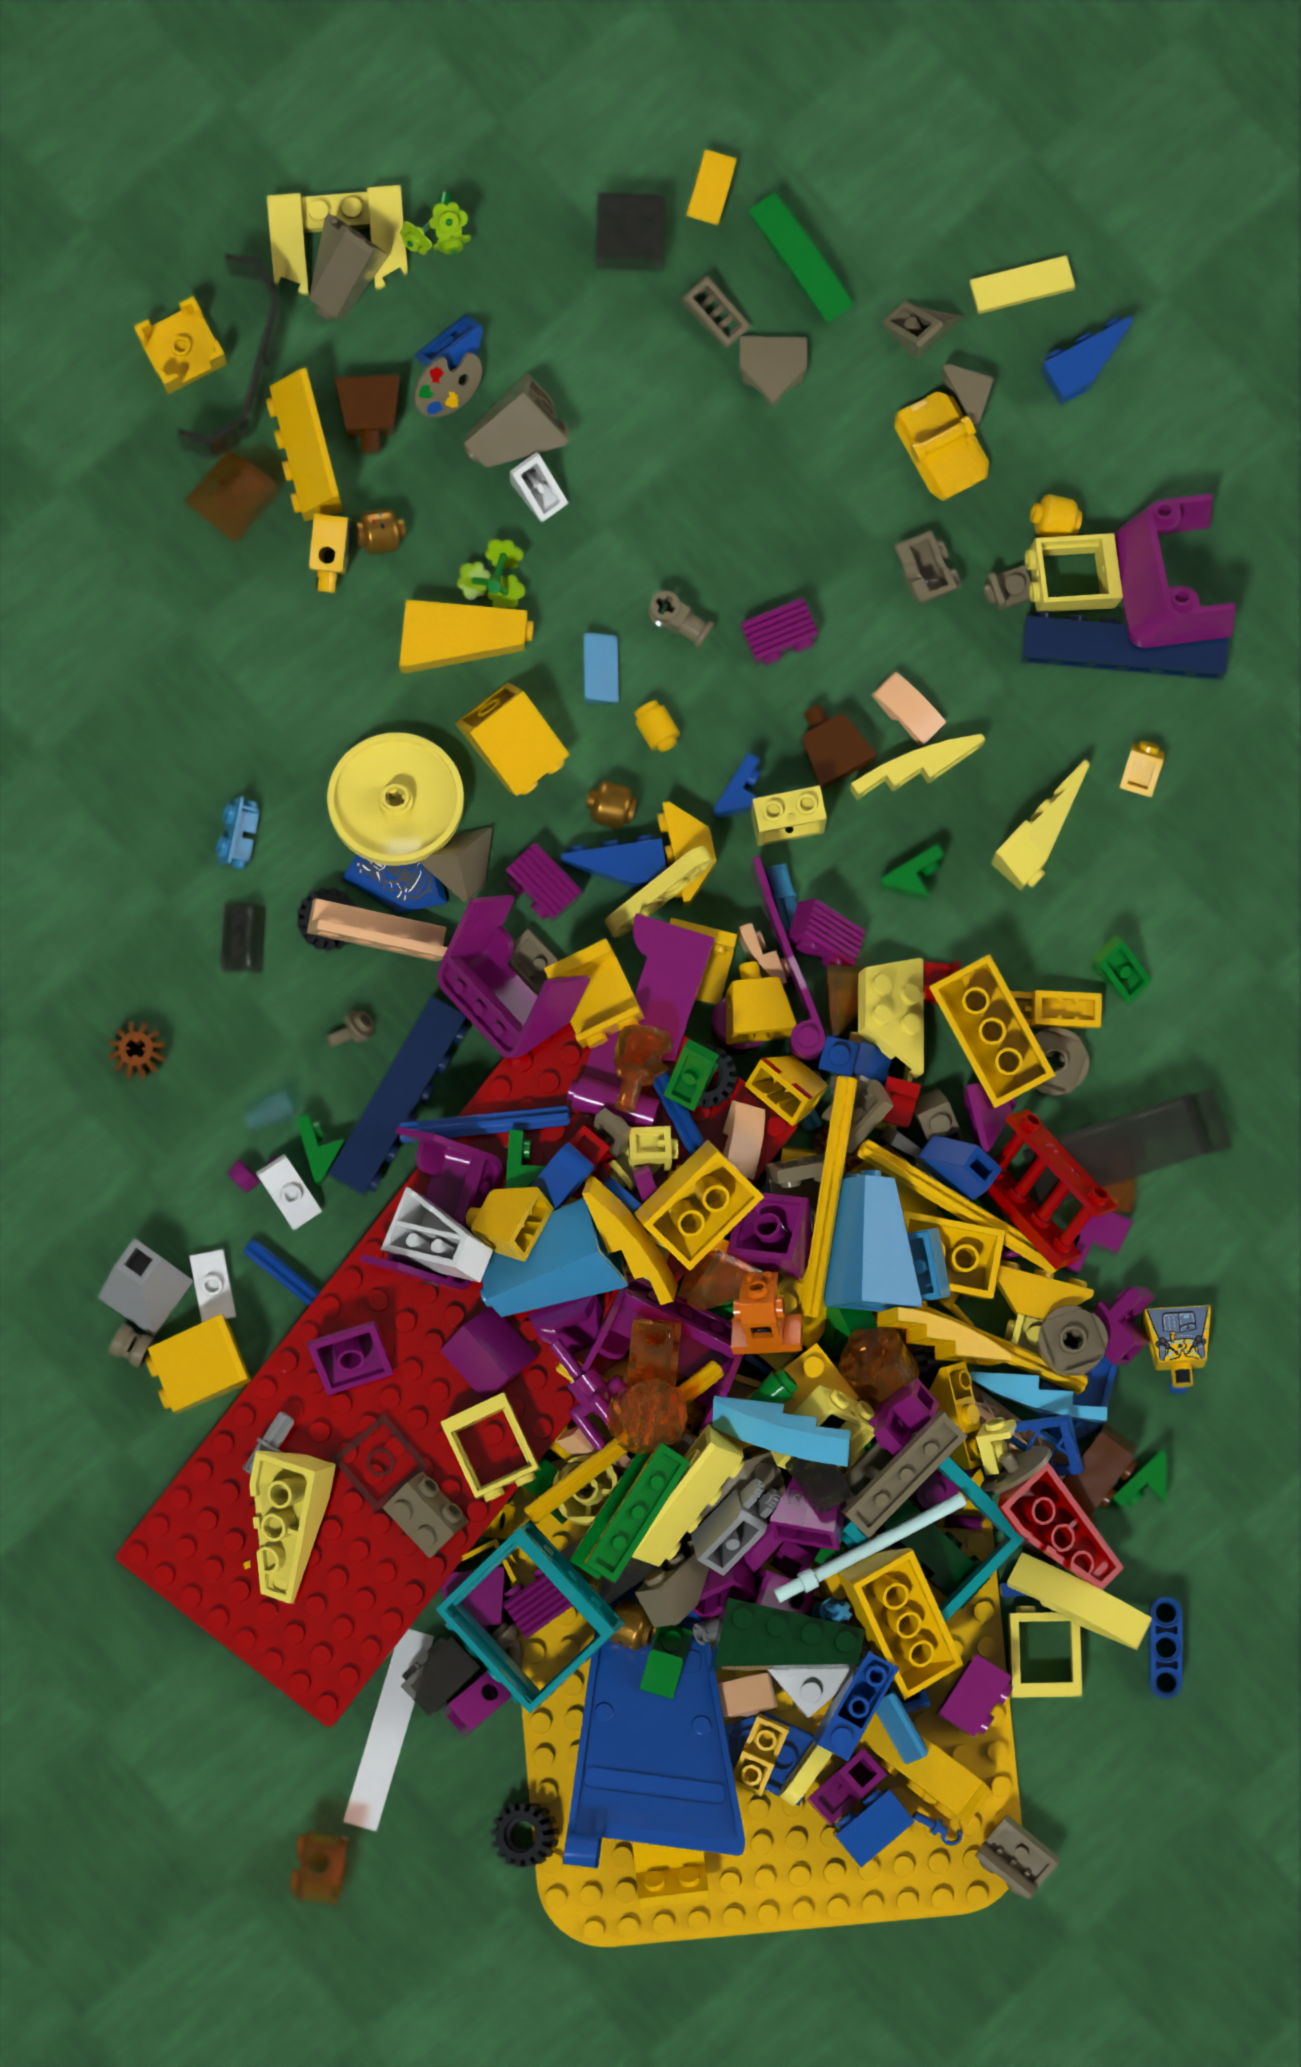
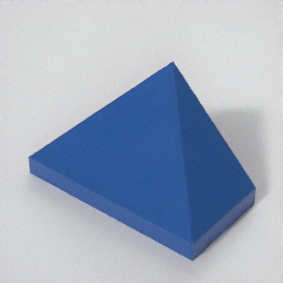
M465 314L414 356L425 367L436 358L443 356L447 360L449 370H454L467 352H473L476 356L478 355L483 329L480 324Z

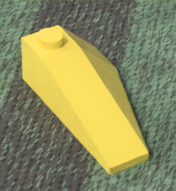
M1086 760L1062 782L1050 800H1045L1031 816V821L1025 820L995 852L991 864L1020 891L1027 884L1033 888L1046 874L1042 868L1049 857L1090 764Z
M255 1451L249 1486L250 1496H254L256 1516L253 1517L254 1529H258L260 1549L256 1554L261 1594L289 1604L294 1603L330 1498L336 1464L306 1454Z

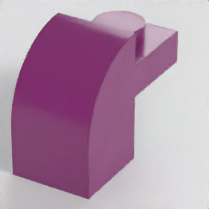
M1114 1212L1097 1218L1092 1216L1076 1237L1078 1238L1077 1242H1074V1245L1083 1255L1077 1263L1065 1267L1064 1270L1077 1275L1081 1270L1091 1245L1116 1256L1133 1221Z
M1128 1287L1116 1297V1301H1100L1093 1312L1101 1319L1106 1328L1108 1343L1104 1355L1112 1365H1128L1150 1342L1133 1322L1155 1298L1147 1287Z
M915 1378L894 1392L874 1412V1416L869 1420V1423L874 1428L873 1433L879 1445L883 1449L889 1450L895 1457L911 1440L912 1434L924 1427L936 1415L939 1402L918 1378Z
M863 1748L835 1771L806 1800L830 1826L887 1774Z

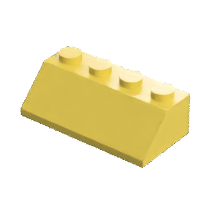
M710 1424L706 1426L683 1456L690 1461V1464L632 1555L633 1558L660 1567L665 1559L668 1561L672 1560L681 1547L679 1541L686 1532L691 1534L702 1520L700 1513L707 1504L713 1506L723 1492V1488H721L728 1477L735 1478L745 1463L742 1460L744 1457L743 1448L719 1430L712 1428Z

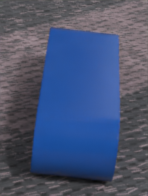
M568 1142L555 1154L530 1187H538L554 1207L553 1211L566 1204L594 1169L595 1165Z
M1161 1597L1151 1602L1147 1615L1152 1618V1622L1147 1630L1148 1688L1157 1698L1167 1699L1176 1696L1182 1688V1610L1180 1604L1175 1599ZM1161 1603H1167L1173 1609V1618L1168 1623L1161 1622L1156 1617V1608ZM1161 1638H1167L1173 1643L1174 1650L1168 1658L1161 1657L1156 1651V1644ZM1161 1673H1168L1173 1678L1174 1686L1168 1693H1163L1157 1688L1156 1680Z

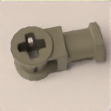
M660 591L651 599L649 618L656 626L666 627L676 635L679 632L694 642V647L697 649L703 645L712 631L714 623L711 621L706 623L692 614L691 608L680 602L673 592ZM666 603L671 606L669 612L666 611L663 615L658 612L659 606L663 607Z

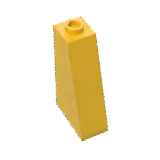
M406 599L399 662L400 672L412 673L525 651L526 641H532L534 621H528L527 610Z

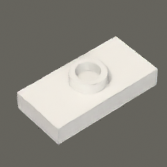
M285 1154L256 1172L293 1230L322 1212Z
M224 1250L189 1256L201 1321L205 1322L220 1314H223L226 1319L237 1318Z

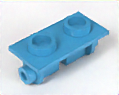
M244 797L231 799L230 803L226 804L222 816V821L225 823L224 833L218 839L216 845V856H219L217 866L227 865L232 861L231 867L245 870L246 864L250 863L254 840L243 838L242 835L243 832L256 833L260 810L257 809V802L246 800L243 805Z

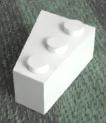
M407 1186L381 1247L383 1252L405 1265L475 1282H481L493 1252L490 1247L436 1204Z
M856 1668L766 1670L803 1714L809 1718L843 1688Z

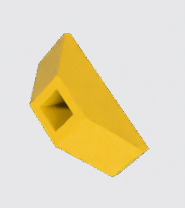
M663 802V812L658 813L657 818L661 834L666 832L668 834L670 845L664 846L668 866H671L684 854L699 846H705L714 860L713 865L675 896V899L682 898L683 907L691 905L716 867L717 860L710 828L671 802Z
M1001 1260L996 1285L1014 1315L1021 1313L1027 1317L1045 1321L1054 1310L1064 1306H1079L1093 1297L1094 1290L1087 1288L1088 1283L1085 1281L1068 1278L1066 1283L1053 1279L1054 1273H1049L1045 1270L1034 1269L1032 1274L1021 1271L1020 1264Z
M966 1361L941 1367L929 1390L939 1402L936 1414L939 1410L945 1412L968 1436L949 1455L964 1470L983 1465L976 1436L981 1428L980 1413L975 1403L971 1386L972 1380Z

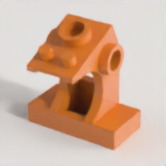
M748 1272L743 1274L739 1299H734L733 1302L734 1318H732L731 1335L733 1355L802 1351L804 1323L802 1314L785 1315L784 1297H778V1272ZM771 1329L772 1332L757 1333V1330Z

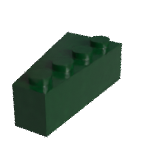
M909 1497L875 1533L880 1535L926 1510L922 1507L918 1510L909 1502L911 1499ZM937 1521L890 1545L894 1550L913 1549L925 1578L947 1598L982 1563L975 1555L969 1558L960 1550L963 1544L950 1532L947 1531L943 1534L934 1525ZM990 1577L967 1599V1601L959 1608L960 1610H962L969 1603V1601L987 1583Z
M728 1598L722 1606L709 1671L854 1668L859 1664L865 1629Z

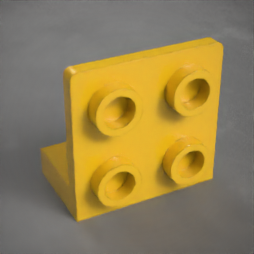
M671 918L669 924L715 938L695 1000L717 1005L723 996L738 934Z
M632 1842L640 1908L710 1900L704 1851Z

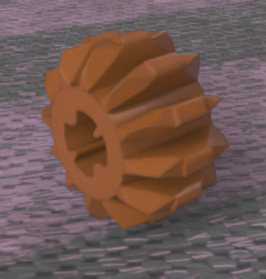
M129 1022L128 1029L130 1033L125 1034L121 1028H118L116 1033L121 1038V1041L109 1040V1045L118 1050L109 1053L108 1058L112 1061L119 1060L114 1067L118 1073L127 1067V1079H132L135 1071L138 1070L141 1080H144L147 1077L146 1068L149 1067L154 1074L159 1071L153 1063L154 1060L165 1062L166 1057L156 1051L165 1049L166 1043L164 1041L155 1042L160 1036V1032L157 1029L152 1030L147 1035L149 1030L148 1023L143 1022L139 1032H137L134 1022ZM136 1044V1046L141 1047L144 1044L146 1046L142 1048L144 1055L140 1058L137 1055L129 1057V1054H133L130 1049L132 1045Z

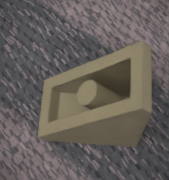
M904 301L881 324L917 361L965 316L915 307L909 302Z
M492 827L453 835L442 849L419 862L466 903L483 889L486 884Z

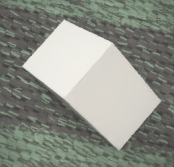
M535 452L509 471L510 483L540 522H544L568 504L567 499L539 453Z

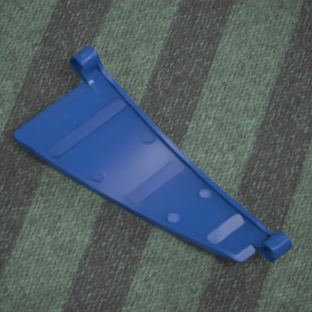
M624 1421L626 1424V1428L633 1423ZM651 1433L627 1452L628 1457L632 1460L643 1442L654 1448L656 1435ZM686 1532L680 1539L681 1546L684 1544V1538L690 1533ZM631 1557L616 1583L602 1576L599 1595L610 1607L614 1608L623 1600H629L640 1605L635 1592L645 1582L644 1578L660 1567ZM691 1611L677 1626L693 1631L694 1624L706 1620H703ZM596 1630L594 1631V1638L599 1634ZM694 1634L692 1635L673 1700L639 1690L654 1639L650 1646H644L638 1651H633L608 1640L591 1657L563 1864L598 1869L602 1838L734 1856L743 1854L745 1837L715 1671H709L712 1658L710 1642L700 1645L696 1641Z

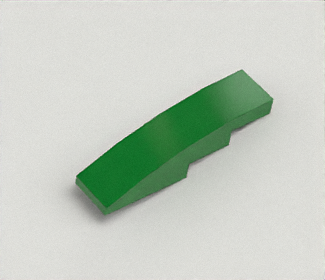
M773 191L746 210L781 266L786 267L802 294L807 295L824 323L828 324L855 305L819 250L776 192Z

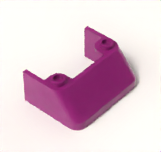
M1212 493L1158 500L1114 532L1123 594L1122 606L1128 636L1131 642L1138 647H1158L1227 638L1233 635L1235 603L1200 607L1199 597L1190 587H1168L1158 535L1210 528L1213 502Z
M512 895L471 898L439 965L437 972L438 984L442 991L503 1057H522L570 1022L590 978L587 975L546 979L537 996L508 965L513 954L514 943L511 935L503 927V923L515 898Z
M397 1127L396 1134L419 1141L416 1153L417 1166L422 1172L431 1175L425 1198L432 1201L473 1234L471 1228L466 1223L467 1211L471 1207L481 1208L489 1192L499 1188L503 1173L501 1160L493 1154L436 1134ZM362 1254L360 1258L361 1262L450 1288L465 1289L472 1282L471 1280L408 1266L390 1255L387 1256V1260Z
M633 1275L628 1276V1286L618 1290L593 1340L581 1370L585 1372L589 1370L597 1353L608 1359H621L625 1356L628 1348L687 1378H690L702 1367L714 1360L724 1371V1376L693 1400L697 1404L708 1408L700 1428L704 1430L713 1421L714 1396L726 1397L744 1355H733L732 1322L678 1295H675L673 1302L660 1305L650 1281L642 1277L634 1279Z

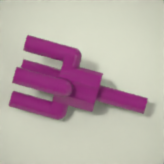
M560 1338L549 1346L573 1378L567 1384V1387L579 1403L571 1408L570 1417L596 1451L606 1445L607 1441L587 1416L589 1413L594 1412L596 1416L599 1415L616 1439L628 1431L625 1427V1422L612 1406L613 1402L610 1398L614 1394L617 1395L635 1421L645 1416L647 1412L620 1377H613L605 1383L593 1366L587 1372L581 1370V1365Z

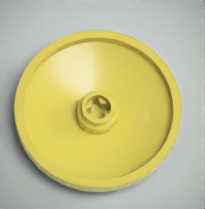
M393 732L370 737L352 747L341 758L329 782L327 803L332 825L339 838L351 851L377 864L401 866L425 860L449 842L456 832L463 815L464 792L457 767L439 746L417 735Z

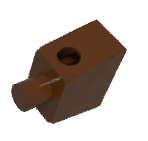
M400 375L335 377L347 436L349 438L361 437L362 454H380L382 452L381 436L395 435L401 393Z
M821 704L803 713L811 730L801 735V744L816 786L820 785L821 791L876 762L877 754L844 713L829 720Z

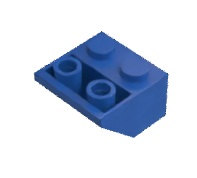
M876 1788L861 1801L865 1806L856 1815L849 1811L834 1824L838 1829L833 1833L834 1837L860 1867H863L915 1822L889 1789L881 1792L879 1788Z

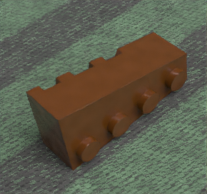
M1106 1423L1098 1430V1436L1093 1443H1090L1080 1455L1084 1467L1083 1473L1066 1475L1062 1480L1092 1524L1096 1521L1092 1514L1099 1504L1105 1508L1117 1491L1112 1487L1119 1477L1126 1480L1137 1465L1133 1459L1138 1446ZM1027 1540L1021 1543L1046 1563L1052 1566L1056 1564L1054 1559Z

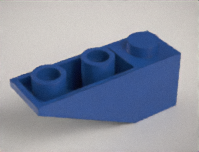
M1131 315L1123 320L1121 317H1116L1103 326V331L1094 336L1091 332L1084 334L1074 341L1075 346L1066 351L1060 348L1045 357L1046 362L1043 363L1041 373L1060 406L1091 389L1129 332L1134 320Z
M654 835L639 836L634 838V843L622 845L620 840L606 841L600 844L601 848L587 850L586 845L567 848V853L561 854V862L564 866L633 889L645 887L667 869L662 838L654 839Z
M867 1651L829 1706L812 1738L816 1744L848 1761L898 1672L899 1667Z

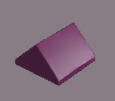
M492 1306L464 1324L440 1350L484 1401L495 1396L538 1358L507 1320L501 1317Z
M375 1321L307 1342L327 1396L394 1375L379 1324Z

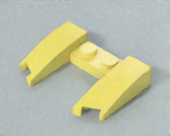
M400 185L368 187L367 192L301 197L300 193L267 196L273 274L276 285L279 286L281 278H285L300 284L299 294L309 295L304 233L322 232L324 220L328 213L337 216L353 229L370 228L371 242L389 255L374 276L376 290L386 287L383 277L398 268L401 269L404 276L408 274L406 246L403 243V237L400 235V230L404 223Z

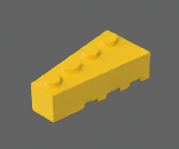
M817 1343L783 1368L799 1386V1389L794 1393L795 1397L784 1403V1413L792 1414L819 1385L833 1391L839 1390L853 1400L857 1401L860 1399ZM753 1391L744 1399L749 1400L755 1391ZM721 1432L728 1438L733 1440L735 1443H737L739 1446H741L743 1450L751 1446H754L753 1444L744 1442L724 1432Z
M875 1712L856 1748L858 1750L864 1748L868 1754L872 1751L882 1759L878 1765L894 1777L898 1773L902 1774L909 1780L906 1784L909 1789L921 1798L925 1794L929 1795L937 1801L933 1807L949 1819L955 1815L967 1825L991 1794L990 1788L921 1734L920 1736L928 1749L927 1756L905 1764Z

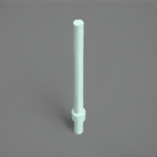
M958 1493L813 1570L810 1568L805 1569L797 1574L798 1578L773 1590L777 1600L781 1603L802 1591L808 1593L819 1587V1582L966 1506L963 1495Z

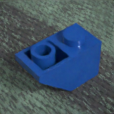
M936 1135L929 1139L915 1158L937 1181L971 1202L989 1189L1002 1170L978 1145Z

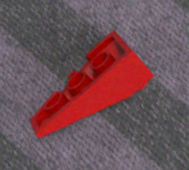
M1049 1462L1023 1483L1000 1493L997 1507L1015 1532L1085 1582L1103 1590L1124 1569L1121 1562Z

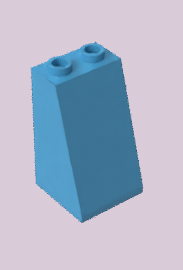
M861 1170L860 1174H843L825 1286V1307L875 1312L895 1307L908 1309L922 1307L921 1294L895 1178L882 1177L879 1170Z
M582 1198L551 1213L526 1262L492 1252L482 1277L483 1287L480 1288V1293L486 1306H492L501 1317L622 1289L628 1286L621 1250L608 1253L585 1199Z

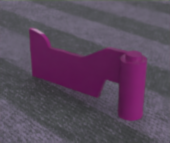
M756 856L752 858L751 874L782 958L786 960L792 985L800 996L808 1020L797 1024L792 1030L788 1047L789 1055L797 1057L806 1066L815 1064L822 1055L825 1033L779 917L760 857Z

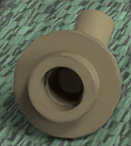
M351 1010L344 1018L347 1027L327 1034L326 1040L330 1048L354 1039L355 1043H363L374 1035L373 1020L363 1011Z
M504 1622L490 1636L504 1651L507 1649L508 1656L522 1669L521 1645L517 1640L520 1634L517 1632V1625L513 1622L509 1626Z

